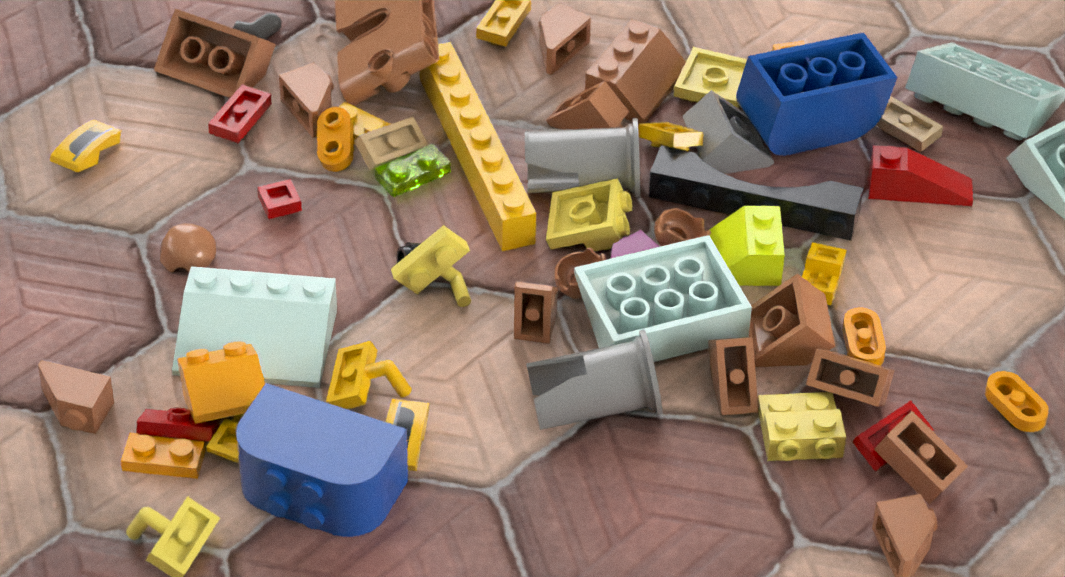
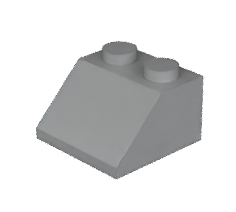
M711 90L682 116L687 128L703 132V146H696L698 150L696 155L718 171L728 174L770 167L774 163L764 140L746 114Z

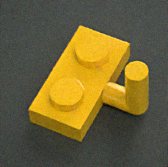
M371 341L338 349L326 403L344 409L366 405L371 379L382 376L387 378L401 398L408 396L412 388L393 361L384 360L375 363L378 350Z

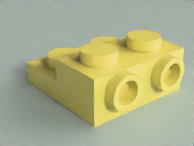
M618 178L552 192L546 241L550 249L570 247L580 243H584L586 249L590 247L594 251L611 249L614 243L622 239L623 236L630 234L629 222L625 215L626 212L632 211V200L629 192L623 191Z
M833 393L758 395V413L768 461L843 458L846 434L841 411L836 409Z

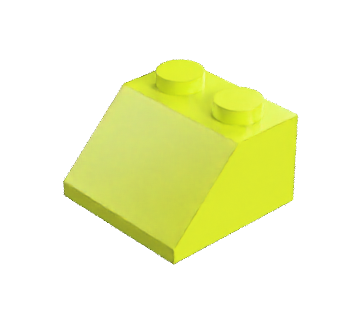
M743 206L709 229L711 231L710 238L739 286L781 285L785 252L780 206Z

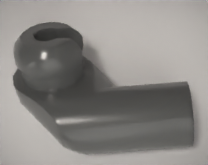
M267 13L253 23L237 20L233 29L266 40L281 28L282 21L278 15Z

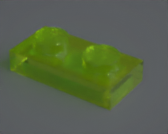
M430 144L375 168V179L394 198L451 173V162L434 144Z

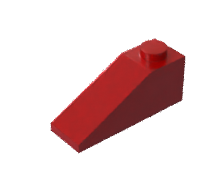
M873 145L868 175V199L972 207V178L909 148Z

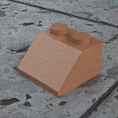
M799 274L794 275L751 305L749 337H753L755 367L807 366L813 362L816 349L831 350L835 347L825 294Z

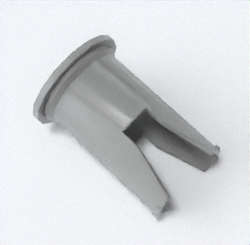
M632 118L633 124L620 128L525 131V162L527 163L528 170L527 193H550L618 178L623 190H629L631 193H635V198H640L638 118Z
M645 329L639 330V336L631 342L526 363L532 394L540 395L534 398L540 430L643 408L655 410L656 415L663 413L657 375Z

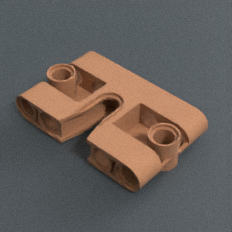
M335 0L336 31L338 33L343 32L351 41L350 44L337 53L339 88L344 99L349 104L356 106L380 93V85L389 93L397 92L405 87L411 75L439 61L434 0Z

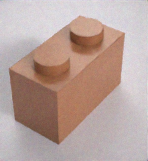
M816 349L806 385L880 407L885 405L895 370L826 349Z
M913 411L890 431L874 449L918 494L922 495L929 505L968 467Z

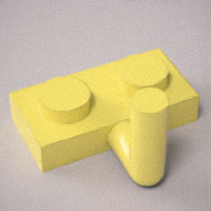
M444 225L391 268L393 278L416 294L441 276L450 282L458 306L465 307L471 303V298L461 272L452 267L470 251L468 244Z
M187 496L171 521L150 507L141 508L128 526L126 534L130 539L137 540L148 526L161 533V537L146 558V561L171 577H183L220 517Z

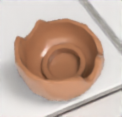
M678 208L663 211L654 226L655 237L660 246L707 235L710 236L711 234L710 230L705 231L704 219L702 217L694 218L687 211Z
M180 223L170 228L160 247V262L171 273L177 268H184L188 273L191 266L206 268L216 256V240L210 231L202 226L191 223Z
M589 247L583 252H572L562 257L555 267V281L559 290L570 298L583 299L574 274V268L606 260L605 254L598 255Z

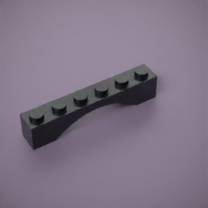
M660 146L650 171L648 197L732 215L743 206H780L782 226L852 241L860 215L863 188L833 181L800 187L757 185L719 172L705 163L694 152Z

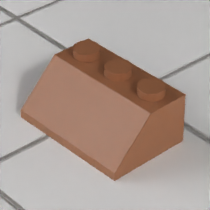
M175 8L153 71L231 98L242 84L254 88L265 76L276 44Z
M631 19L586 72L585 90L606 81L629 111L625 119L632 121V118H638V124H645L674 88L686 61L660 28Z

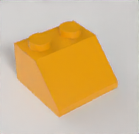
M242 341L225 344L223 349L211 352L207 349H196L186 353V357L177 358L184 400L191 411L195 424L245 413L265 385L259 358L251 343L246 344Z

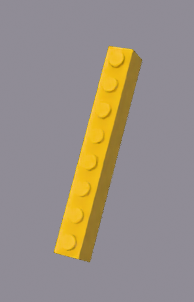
M452 43L438 44L439 61L420 71V81L501 250L507 251L536 244V211Z

